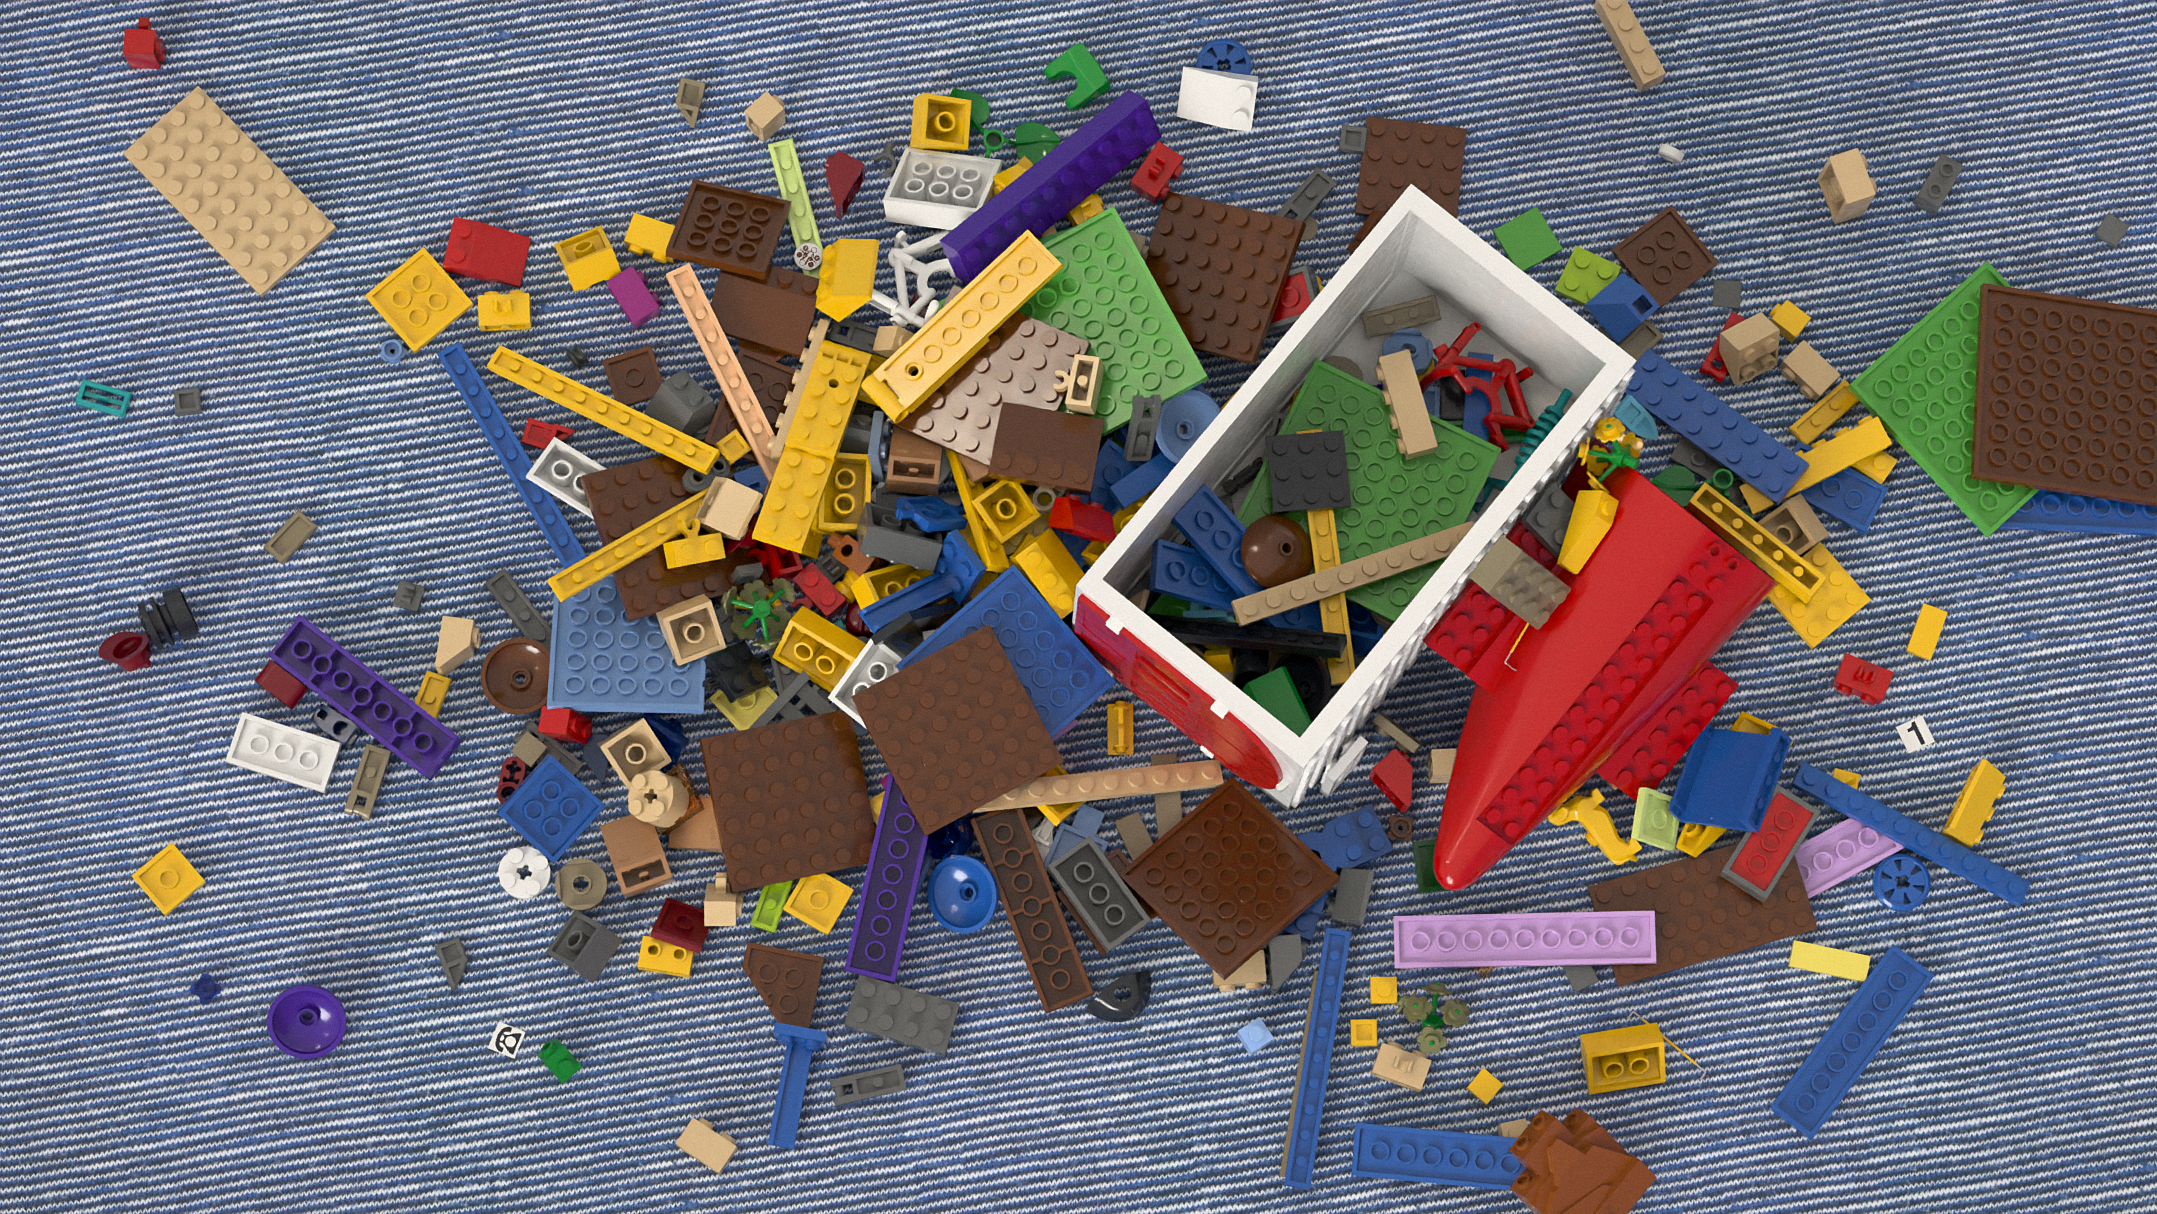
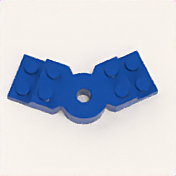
M1372 804L1325 823L1322 833L1307 832L1298 836L1334 872L1336 869L1341 871L1342 868L1356 869L1394 850ZM1329 891L1290 923L1282 932L1290 935L1300 934L1301 939L1311 942Z

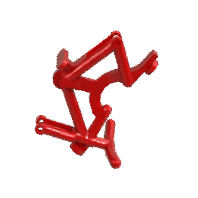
M1473 322L1462 330L1461 334L1449 348L1444 343L1432 350L1438 358L1437 365L1429 374L1422 378L1419 385L1423 395L1432 383L1441 377L1451 376L1467 395L1472 394L1473 388L1484 392L1490 402V412L1483 417L1482 421L1491 434L1488 439L1489 443L1501 448L1502 454L1510 448L1501 434L1500 428L1523 433L1535 425V420L1531 418L1520 386L1521 382L1534 375V371L1528 366L1516 373V365L1508 358L1494 362L1460 356L1461 351L1481 329L1478 322ZM1457 366L1496 373L1488 383L1474 376L1465 378ZM1502 385H1504L1514 416L1502 414L1501 401L1497 393Z

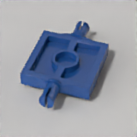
M938 496L898 497L895 506L898 508L895 512L898 520H912L919 525L922 531L927 533H933L934 531L951 532L955 529L965 530L968 522L962 516L966 514L963 505H950Z

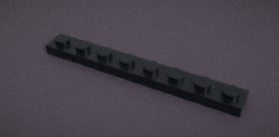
M1146 613L1147 616L1180 642L1340 659L1347 644L1346 634L1254 624L1239 627V624L1236 622Z

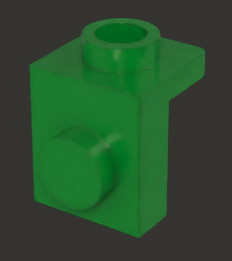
M557 1038L545 1043L540 1050L541 1052L537 1054L540 1060L562 1084L582 1068L581 1064Z

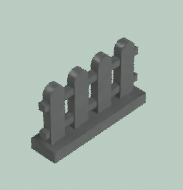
M802 671L749 729L775 724L772 720L777 714L783 718L780 722L805 718L799 711L804 705L816 715L834 712L838 709V706L835 703L830 705L817 693L820 689L819 687L814 685L811 688L807 684L811 677ZM794 696L800 700L795 706L790 703Z

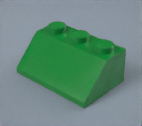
M1280 667L1248 682L1241 690L1298 737H1301L1312 724L1286 667Z

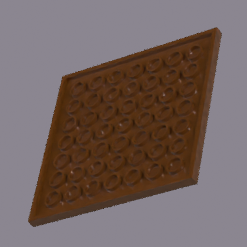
M1983 283L1980 286L1971 479L2157 507V310Z

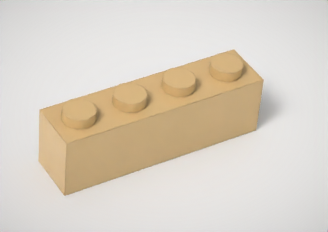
M1596 0L1593 7L1639 92L1641 93L1661 83L1666 72L1627 0Z
M1409 349L1379 357L1378 366H1374L1377 380L1382 381L1385 390H1382V397L1385 405H1390L1392 414L1389 415L1392 429H1397L1399 438L1396 439L1399 453H1404L1406 460L1435 453L1438 445Z

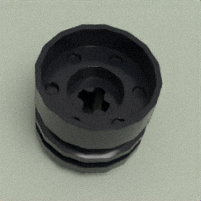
M178 585L162 592L164 600L162 605H159L153 596L149 597L153 608L151 610H148L144 601L137 603L139 619L145 633L159 652L166 650L162 640L165 637L171 647L175 646L173 634L176 632L179 633L184 641L200 635L194 616Z

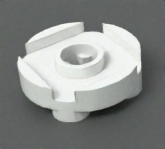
M519 847L511 849L503 857L499 865L498 876L502 887L509 895L517 899L526 900L545 891L551 879V869L546 857L537 849ZM524 866H528V870L532 872L531 877L526 876L525 880H521V875L517 872L519 869H523Z

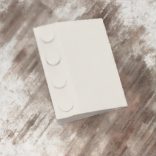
M906 147L883 198L887 222L953 230L995 196L993 176L1001 172L1002 160Z

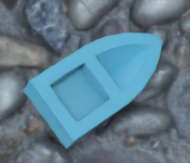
M1627 395L1616 407L1617 409L1614 411L1613 416L1619 419L1628 430L1646 439H1658V430L1653 417L1631 395Z

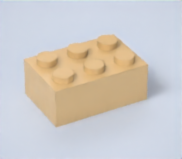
M1858 148L1829 157L1817 178L1835 224L1862 216L1875 197V192H1877L1876 183L1872 177L1869 178L1866 170L1868 168L1867 160L1863 154L1860 155Z

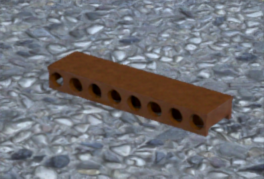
M1023 809L995 810L970 819L987 865L996 879L999 896L1046 1014L1095 995Z

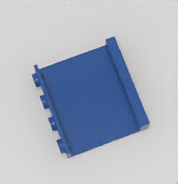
M1708 723L1694 740L1687 754L1686 763L1682 774L1678 778V785L1674 796L1670 800L1668 811L1679 822L1759 833L1792 739L1781 728L1772 727L1769 735L1715 729Z

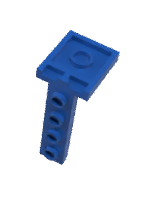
M955 529L949 532L943 541V546L933 571L934 574L863 608L859 616L872 633L875 634L907 611L930 607L950 596L954 598L958 605L967 602L987 568L958 530Z
M775 1022L773 1030L775 1040H778L779 1044L787 1045L768 1145L794 1150L813 1050L820 1051V1048L827 1049L828 1034L827 1031Z

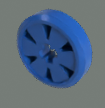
M1217 39L1202 48L1197 57L1196 68L1219 71L1220 66L1217 64L1223 65L1227 62L1230 70L1225 69L1223 72L1250 75L1252 63L1249 53L1241 44L1230 39Z
M1895 854L1889 856L1877 866L1873 874L1872 886L1876 898L1882 905L1893 911L1905 912L1915 909L1924 902L1930 891L1931 880L1927 868L1919 859L1907 854ZM1905 877L1907 879L1905 883L1908 886H1903L1899 889L1896 886L1898 882L1895 879Z

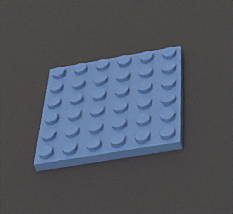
M556 569V574L565 569ZM613 574L562 603L554 593L547 710L563 708L573 711L704 714L705 687H703L702 683L706 680V663L704 659L707 658V655L678 666L663 636L657 615L629 622Z

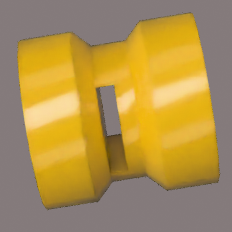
M848 569L844 574L843 581L837 582L834 587L845 597L848 603L853 604L856 598L850 586L860 576L851 569Z

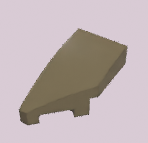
M681 77L676 105L690 127L695 128L707 83Z

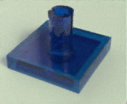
M643 713L641 718L645 719L672 760L660 769L665 774H669L674 769L689 739L680 733L682 725L679 721L672 726L676 719L670 718L666 722L656 713Z

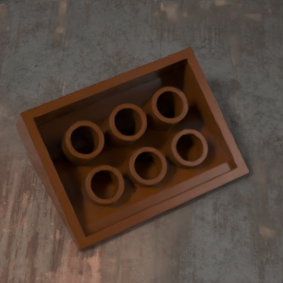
M771 264L765 279L721 269L710 306L725 336L801 358L810 330L819 311L815 307L819 279Z
M1002 401L988 477L1091 496L1104 419Z

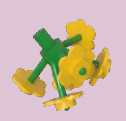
M1615 417L1600 419L1595 425L1596 428L1592 431L1593 435L1600 439L1601 442L1612 441L1614 448L1611 453H1607L1605 448H1599L1598 445H1594L1592 449H1589L1590 437H1586L1585 442H1580L1579 447L1576 449L1578 452L1577 457L1582 458L1581 465L1583 466L1585 461L1587 462L1588 471L1586 473L1590 477L1588 483L1591 485V489L1603 490L1607 494L1610 492L1602 482L1618 466L1621 468L1629 466L1637 469L1640 460L1637 458L1640 456V450L1644 445L1643 440L1636 438L1633 432H1628L1627 435L1624 434L1625 426ZM1608 463H1612V465L1603 473L1604 468H1607Z

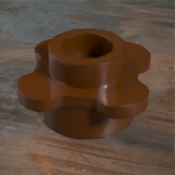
M1396 815L1389 817L1390 831L1387 834L1388 838L1392 841L1396 839H1404L1406 842L1410 841L1413 838L1411 832L1414 823L1413 818L1410 816L1397 817ZM1399 826L1403 827L1402 831L1398 829Z

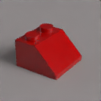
M1067 494L1066 497H1055L1048 527L1092 542L1111 544L1116 538L1112 514L1102 510L1103 505L1088 501V504L1082 503L1081 497Z
M1395 748L1372 768L1369 778L1404 815L1411 805L1413 767L1410 765L1412 763L1410 757L1404 751L1399 753Z

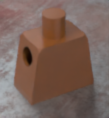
M835 531L827 541V544L835 549L832 555L858 576L885 568L889 564L884 558H870L860 553L858 539L848 534L843 537Z

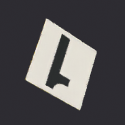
M1919 716L1896 727L1908 753L1935 742L1923 716Z

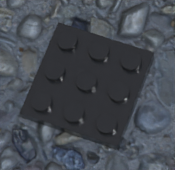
M1343 430L1266 436L1273 514L1351 508Z

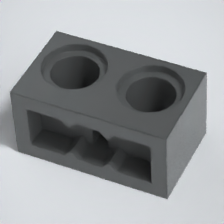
M1941 154L1912 204L1935 216L1964 166Z

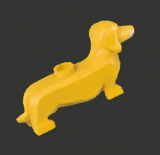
M1597 788L1589 793V797H1573L1547 817L1550 823L1556 826L1564 825L1570 821H1578L1588 832L1585 834V838L1592 847L1597 845L1604 855L1616 865H1621L1629 860L1633 862L1638 861L1637 856L1634 854L1640 851L1642 847L1635 839L1630 838L1625 843L1619 837L1610 814L1606 809L1599 806L1605 798Z

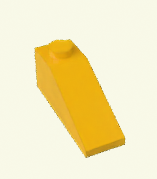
M1579 490L1557 561L1558 565L1572 574L1579 573L1612 526L1619 503L1617 499L1603 490Z

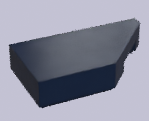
M592 733L590 738H588L587 745H584L582 758L599 782L605 784L609 761L598 746V743L609 735Z

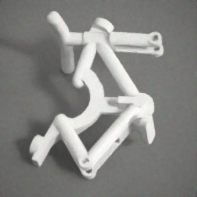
M903 230L898 232L895 237L894 249L888 254V262L895 270L898 302L873 289L872 299L866 304H871L893 316L890 318L893 326L904 328L908 324H913L922 328L937 314L939 309V302L932 300L936 295V290L927 286L928 278L938 271H947L952 278H956L948 258L936 260L927 265L915 259L942 248L940 240L952 230H944L912 245L906 243L907 234ZM905 270L919 275L917 278V292L920 298L910 308ZM930 302L925 317L918 316L919 312Z

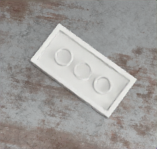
M242 712L225 761L229 764L325 793L342 744Z
M1361 735L1356 741L1352 738L1342 749L1339 760L1334 758L1326 767V771L1323 773L1324 775L1320 781L1322 784L1320 793L1326 798L1333 793L1361 760L1368 741Z

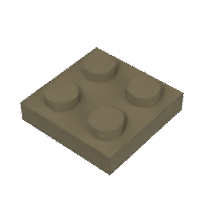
M1383 712L1378 713L1374 718L1373 722L1376 724L1374 729L1386 738L1392 736L1396 739L1395 745L1406 754L1410 751L1416 753L1423 745V743Z

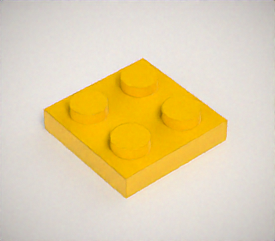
M172 842L132 875L133 879L165 916L206 883Z
M825 873L804 877L799 880L783 911L828 936L854 890Z

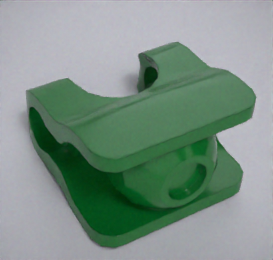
M1081 43L1072 46L1044 70V74L1050 81L1058 80L1065 75L1077 78L1076 90L1065 101L1071 112L1083 108L1106 93L1111 87L1109 80L1103 73L1102 67Z

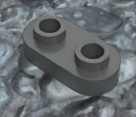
M719 456L715 464L720 465L721 470L715 469L713 465L708 475L693 468H689L682 477V485L687 492L697 494L710 487L715 476L726 478L730 472V465L723 456ZM693 476H698L701 481H695Z

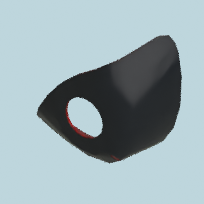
M1144 970L1132 973L1115 980L1086 1007V1010L1091 1015L1110 1022H1126L1134 1019L1145 1009L1149 1000L1152 981L1150 971ZM1126 986L1130 989L1131 997L1128 1001L1119 1002L1115 998L1114 992L1117 987Z

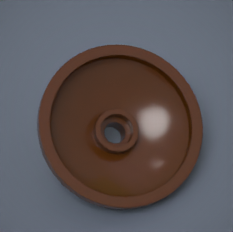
M1276 514L1263 516L1251 523L1242 537L1240 552L1243 566L1251 579L1261 587L1270 589L1309 575L1313 565L1311 542L1305 530L1291 518ZM1283 545L1287 548V553L1283 551Z
M513 638L496 645L486 656L480 674L482 689L491 704L499 710L513 715L530 714L545 706L548 694L550 651L539 642L527 638ZM524 676L526 680L524 683L519 684L516 682L517 677Z

